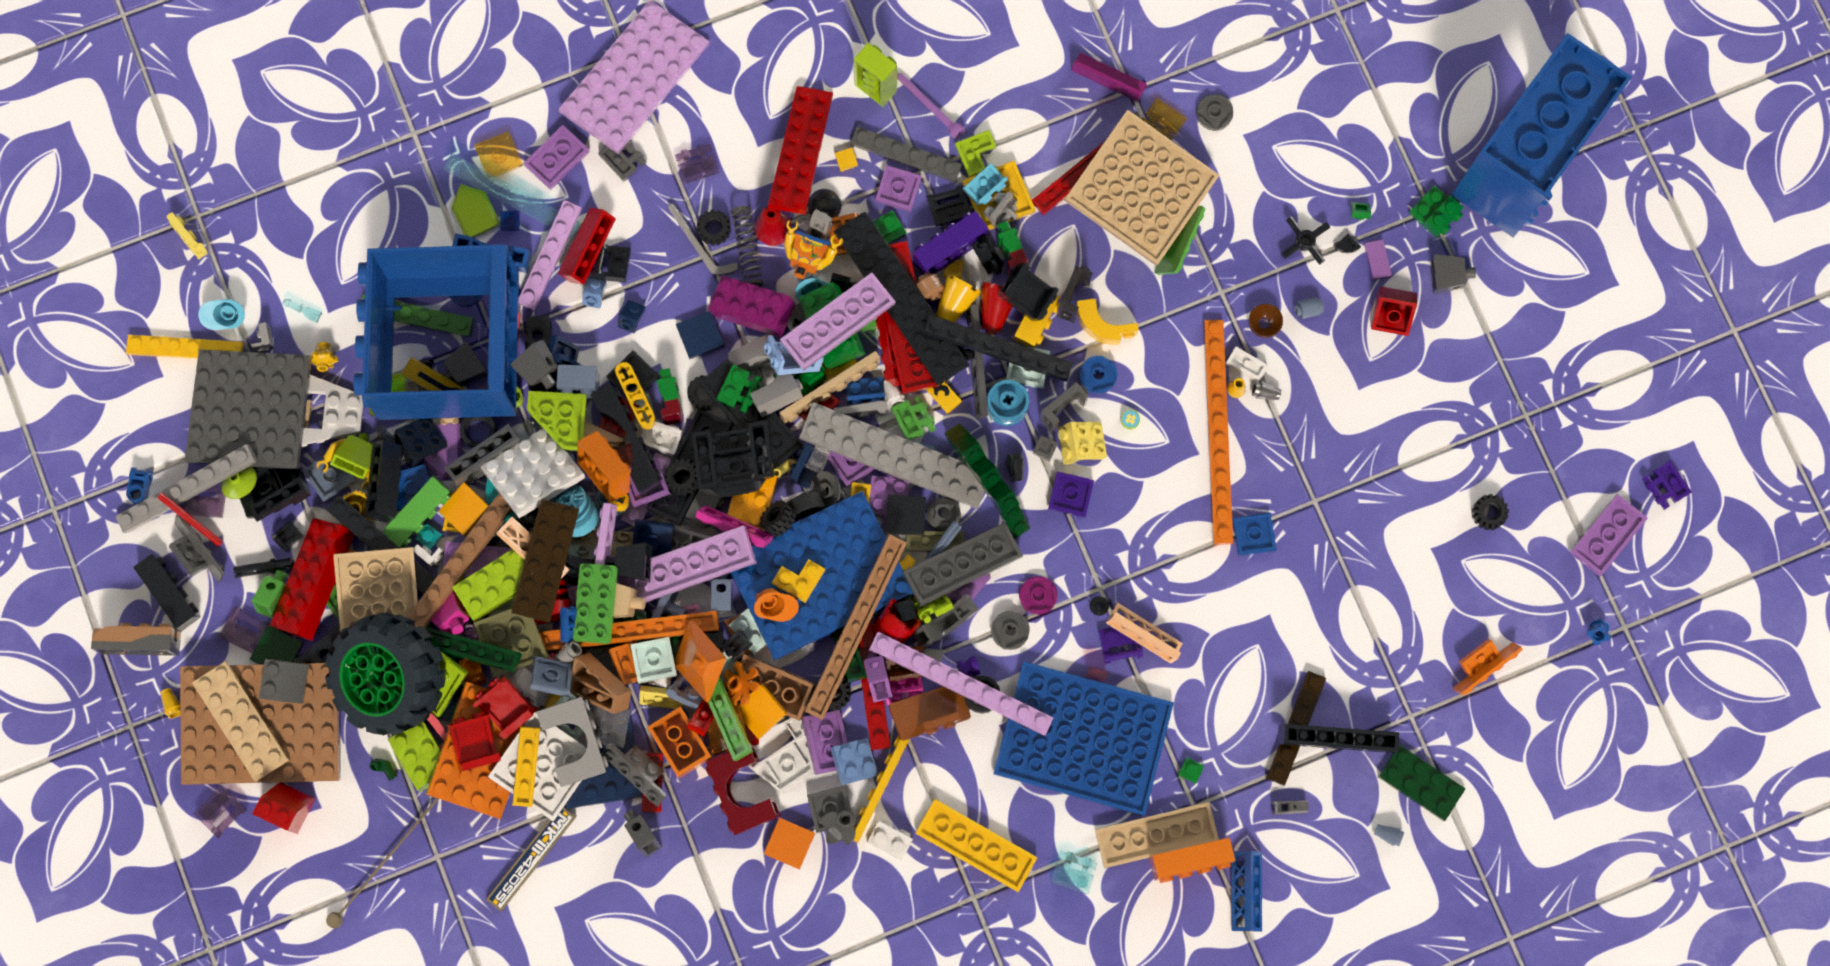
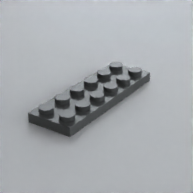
M1004 522L903 571L902 574L921 607L1022 558L1023 554Z

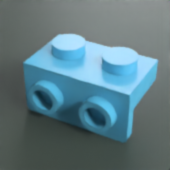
M990 163L962 189L976 205L981 203L985 205L993 198L991 194L995 191L1000 192L1006 186L1005 182L1008 178L1006 176L1003 177Z

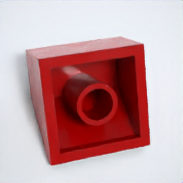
M1379 286L1371 329L1409 336L1417 307V293Z

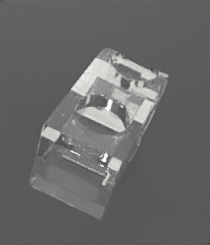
M815 445L805 467L817 473H822L831 451Z

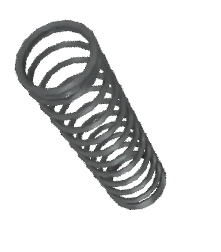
M749 206L734 207L730 211L732 214L731 217L735 219L733 221V225L736 226L734 229V232L737 233L735 239L738 240V243L736 245L740 248L738 250V253L741 255L739 260L743 262L740 265V267L744 269L742 271V275L745 276L743 282H745V279L748 277H758L762 275V273L760 272L753 273L750 275L743 274V272L746 270H756L761 268L760 265L751 266L748 268L742 267L744 263H754L760 260L759 258H753L747 261L741 260V257L743 256H751L759 253L758 251H751L745 254L740 253L741 249L754 248L757 246V244H749L743 247L738 245L741 241L746 242L753 241L756 239V237H747L742 240L737 239V236L740 234H751L755 231L745 230L742 232H736V229L738 227H749L753 225V223L751 222L743 223L741 225H735L734 223L737 220H748L752 218L751 215H746L739 218L733 217V215L737 216L749 213L751 211V208ZM753 279L746 281V283L760 287L764 284V281L762 279Z

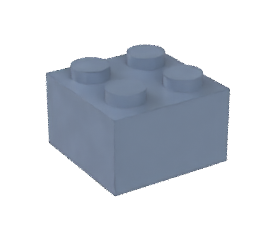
M558 365L557 389L559 393L586 394V400H593L590 394L600 388V373L597 366Z

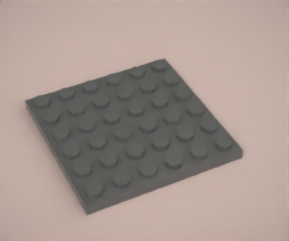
M199 350L185 462L211 464L238 448L249 444L258 461L249 467L299 469L312 356Z

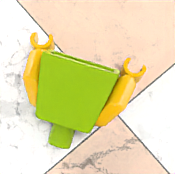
M360 433L358 437L349 435L346 439L342 438L332 443L323 456L324 460L317 463V469L321 464H325L326 468L323 473H326L329 470L328 463L331 461L330 465L363 480L366 477V481L361 484V490H363L364 484H368L372 453V444L368 442L370 437L366 433Z

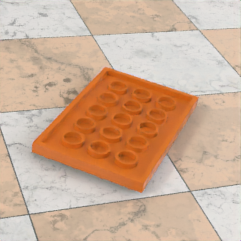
M465 682L452 720L464 717V720L472 718L471 714L483 712L479 706L474 708L472 704L475 700L473 698L475 694L481 689L485 691L486 688ZM533 705L536 708L535 712L538 711L539 707ZM488 719L496 753H499L501 758L520 732V727L506 739H503L499 735V727L491 719ZM448 730L426 795L501 819L510 792L488 777L498 762L466 771H459Z

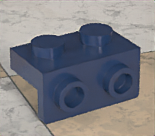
M557 335L550 336L548 349L557 365H581L577 362L580 347Z
M806 443L804 448L801 447L797 454L799 459L796 465L792 464L789 475H791L790 480L792 483L808 489L824 455L815 451L812 445Z

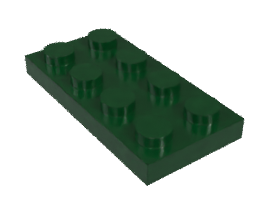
M1399 745V752L1393 753L1378 776L1379 779L1443 822L1446 821L1466 788L1401 745Z

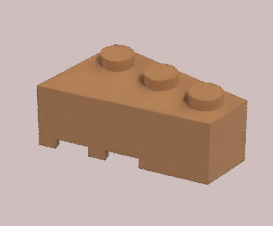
M591 653L574 657L570 693L573 696H582L583 700L587 699L588 703L612 714L629 708L631 690Z

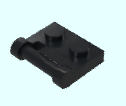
M962 185L957 186V189L936 195H926L936 227L959 221L965 214L971 213ZM956 196L960 197L959 200H955L938 206L935 205V202H939Z
M604 243L597 257L592 278L595 280L626 283L631 248L608 246ZM605 254L610 255L608 272L603 271Z

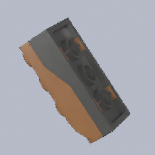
M119 623V626L94 628L91 649L106 655L180 656L181 632L175 631V627H170V624H158V627H153L148 623H139V626H131L130 623Z

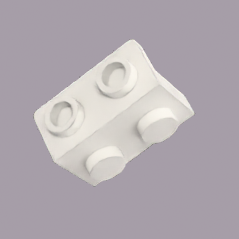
M645 419L646 423L650 422L649 419ZM656 419L655 426L648 430L643 429L641 436L647 446L646 448L673 457L682 439V431L675 425L668 426Z

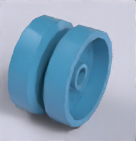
M1002 380L990 389L987 397L988 414L996 424L1013 426L1020 423L1026 416L1029 406V395L1025 387L1019 382Z

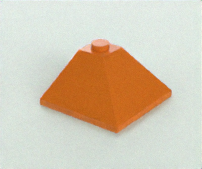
M691 620L688 623L674 664L675 668L707 703L710 702L727 658L696 623Z

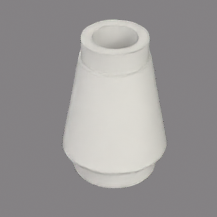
M885 380L883 383L887 404L892 407L904 402L905 396L898 386L894 387Z

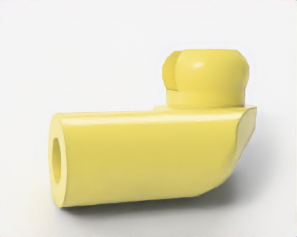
M788 458L774 469V476H777V478L781 477L790 470L792 464L796 465L797 461Z

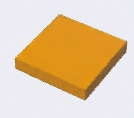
M463 482L445 505L440 508L439 512L463 536H467L489 505L467 483Z
M763 684L759 685L757 691H753L750 694V700L747 705L740 703L734 709L736 714L758 739H761L788 714Z

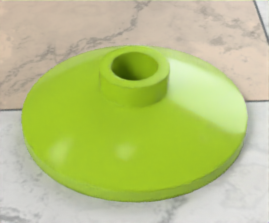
M247 467L222 481L221 489L223 494L229 499H240L246 496L256 484V471L252 467Z

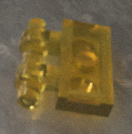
M1158 98L1155 99L1146 112V115L1151 119L1148 121L1142 117L1143 121L1171 141L1174 137L1169 135V132L1171 131L1177 135L1187 121L1185 116ZM1157 122L1165 128L1162 130L1155 123Z

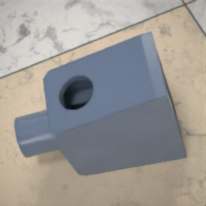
M728 573L711 581V611L733 610V579H728ZM721 583L725 585L724 592L719 591Z

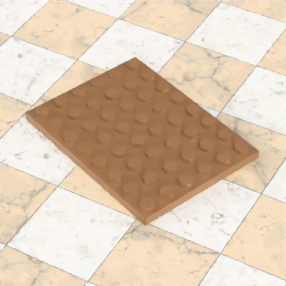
M304 663L309 664L304 702L302 704L259 698L264 664L230 665L290 759L281 767L255 782L192 684V682L217 666H180L181 785L340 781L339 712L332 702L335 699L332 689L327 690L325 679L330 667L325 666L326 663Z

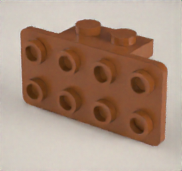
M945 687L915 695L889 705L897 732L903 741L926 733L927 736L935 734L941 728L945 730L951 729L956 726L955 724L966 721L971 717L964 696Z

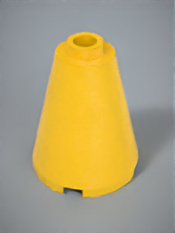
M948 274L936 316L955 323L979 297L982 291L976 290L972 285Z

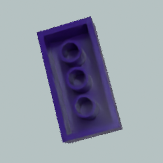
M977 211L972 214L968 212L961 218L960 222L956 224L955 222L951 223L946 227V231L941 234L936 233L930 238L931 241L925 245L924 243L919 244L913 252V263L921 275L928 272L936 274L973 250L971 244L985 235L988 236L989 228Z

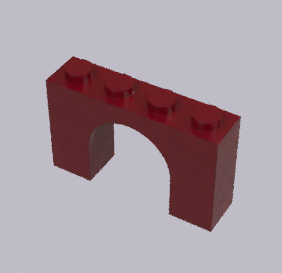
M749 743L753 752L738 761L733 760L730 751L706 761V772L710 778L712 777L714 782L713 790L717 796L719 795L721 800L720 808L728 818L727 826L734 835L744 833L782 817L775 798L767 799L751 807H745L740 805L732 796L731 782L735 774L746 767L760 762L753 743Z

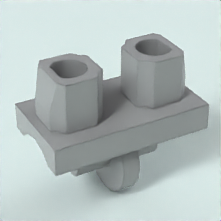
M1009 191L1007 194L998 192L994 199L995 203L998 204L996 209L989 206L984 211L986 218L991 221L993 227L997 228L998 224L1009 219L1016 220L1017 215L1014 212L1017 209L1015 206L1017 201L1013 198V193Z

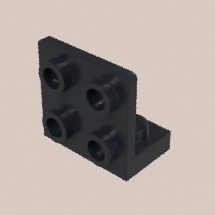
M432 418L415 420L396 429L393 435L394 442L403 446L402 454L409 468L418 466L420 460L447 448V444Z

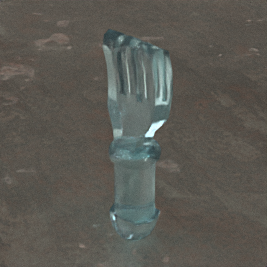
M289 298L283 300L285 307H289L298 313L302 312L307 319L318 323L322 312L311 307H303V304L300 305Z

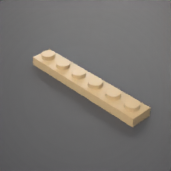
M876 351L782 410L780 418L784 424L788 421H795L799 414L804 411H810L813 402L818 403L819 401L824 402L828 400L832 393L842 391L852 380L855 382L866 371L876 369L880 363V356Z

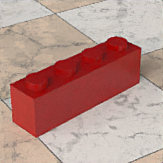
M590 207L557 274L570 283L584 285L616 218L604 209Z

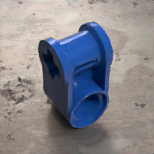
M136 467L131 468L126 496L134 505L148 498L153 481V470L148 469L144 471L137 470ZM136 492H141L139 498L133 499Z

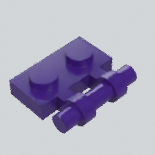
M1671 461L1653 471L1657 477L1655 480H1652L1649 474L1642 478L1646 484L1645 487L1652 492L1656 498L1655 502L1658 505L1660 504L1663 510L1670 507L1667 502L1668 498H1671L1675 504L1692 493ZM1661 483L1667 493L1662 494L1656 485Z

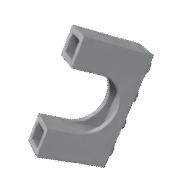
M766 334L729 352L728 355L732 364L748 372L760 367H771L770 359L764 352V344L770 334ZM795 374L777 375L770 384L750 393L761 418L803 398L800 391L803 387L799 379H794L793 376Z
M582 696L536 711L542 731L569 723L580 727L587 737L586 751L578 760L555 767L560 787L606 773L605 768L609 767L606 757H601L599 749L603 747L600 738H595L593 730H596L593 718L589 719L587 711H590L587 699L583 700Z

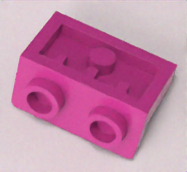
M921 677L889 681L893 698L886 699L885 702L888 706L891 703L924 693Z

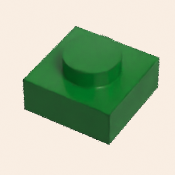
M1351 202L1350 212L1352 218L1358 220L1371 218L1370 204Z
M1186 758L1178 776L1196 784L1204 765Z

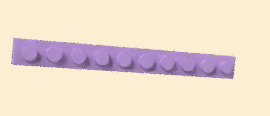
M877 632L869 648L870 651L1043 736L1046 735L1053 720V717L880 632Z

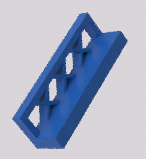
M1233 851L1235 861L1231 863V931L1262 932V852ZM1238 856H1245V864L1242 867L1238 865ZM1241 875L1245 878V884L1242 887L1238 885V878ZM1241 895L1245 898V904L1242 907L1238 904V898ZM1241 915L1245 918V927H1238V918Z

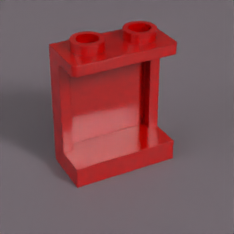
M503 675L499 679L497 677L488 684L489 688L485 691L481 689L473 697L475 700L472 706L474 708L479 706L485 714H489L490 719L500 729L499 735L506 739L534 715L536 708Z
M483 712L471 714L472 718L464 720V717L452 720V724L447 725L459 771H466L501 761L500 754L496 753L488 721L490 719L489 714L483 715Z

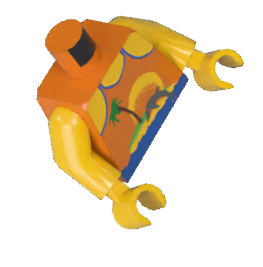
M790 220L787 222L789 231L786 232L784 248L787 258L791 260L790 265L796 268L794 272L795 277L804 279L807 272L816 274L818 270H823L833 262L838 251L837 246L843 244V238L836 244L834 242L836 235L832 236L830 242L800 231H796L795 234L794 230L797 229L798 222L796 221L795 228L789 226Z

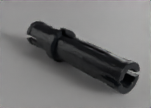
M292 557L278 560L272 558L266 562L234 566L233 570L234 574H236L235 578L264 573L275 574L276 570L292 569L294 562H292Z

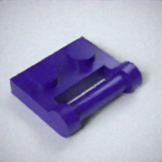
M1113 627L1098 630L1105 664L1135 656L1137 658L1143 657L1142 646ZM1130 644L1135 646V649L1111 654L1108 650Z

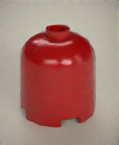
M892 599L875 620L873 634L876 636L877 632H880L904 644L918 629L921 620L917 618L904 622L900 621L896 616L894 604L899 602H896V599Z

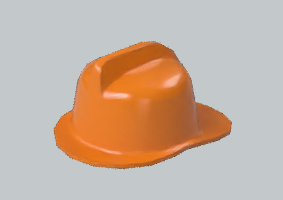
M769 588L755 595L754 612L758 617L784 622L795 617L798 612L799 605L797 600L788 594Z

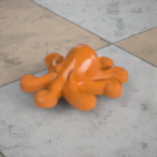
M739 661L734 664V670L738 675L734 674L731 670H726L724 677L728 682H723L734 708L739 700L741 704L747 705L750 700L749 689L755 692L759 688L758 682H750L751 679L757 677L758 670L751 668L749 673L746 674L744 669H742V663Z

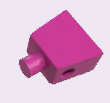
M453 590L431 621L440 630L458 635L463 632V625L470 617Z

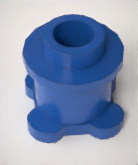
M1594 620L1590 624L1587 636L1591 637L1594 645H1600L1601 642L1610 640L1611 636L1608 633L1610 626L1604 620Z

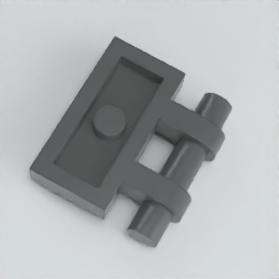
M631 141L625 145L619 154L607 146L598 153L599 157L623 182L637 171L634 165L636 162L641 166L647 163L643 157L644 155L632 146L633 143ZM627 150L632 156L627 158L622 152Z

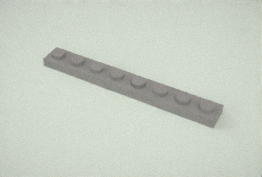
M246 444L115 517L122 532L127 534L171 510L157 499L161 492L180 505L258 461L251 446Z

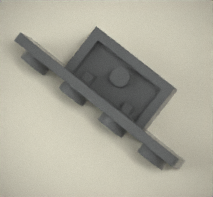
M177 515L174 524L183 537L170 543V550L191 577L208 568L217 582H221L225 574L223 566L215 561L211 550L203 545L200 535L192 530L191 525Z
M612 742L606 745L601 752L606 757V760L639 789L649 801L658 807L667 794L654 782L663 774L664 770L637 745L632 747L625 755Z

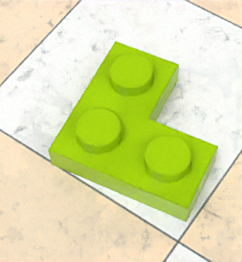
M990 130L955 143L968 178L978 175L985 168L980 155L996 149V144Z

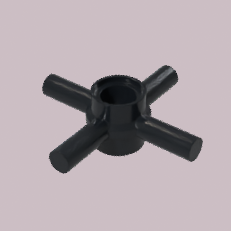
M1292 216L1286 219V222L1297 236L1295 244L1284 250L1281 256L1286 259L1298 250L1309 251L1319 265L1324 263L1325 259L1314 245L1316 238L1330 229V225L1325 222L1314 231L1302 230ZM1303 237L1308 238L1309 241H1310V243H1309V244L1303 243L1302 240H1301V238H1303Z

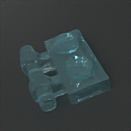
M1060 851L1058 858L1065 860L1064 865L1056 863L1050 883L1089 894L1094 875L1087 873L1088 868L1096 870L1098 862L1092 861L1091 858L1086 856L1085 858L1076 856L1070 851L1068 853ZM1071 862L1082 865L1081 871L1070 868Z

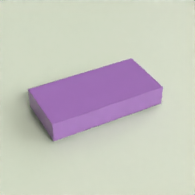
M1384 240L1365 243L1364 247L1372 280L1391 277L1392 273Z

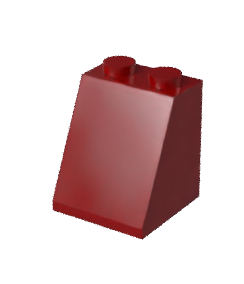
M279 782L260 797L252 814L298 835L315 798Z

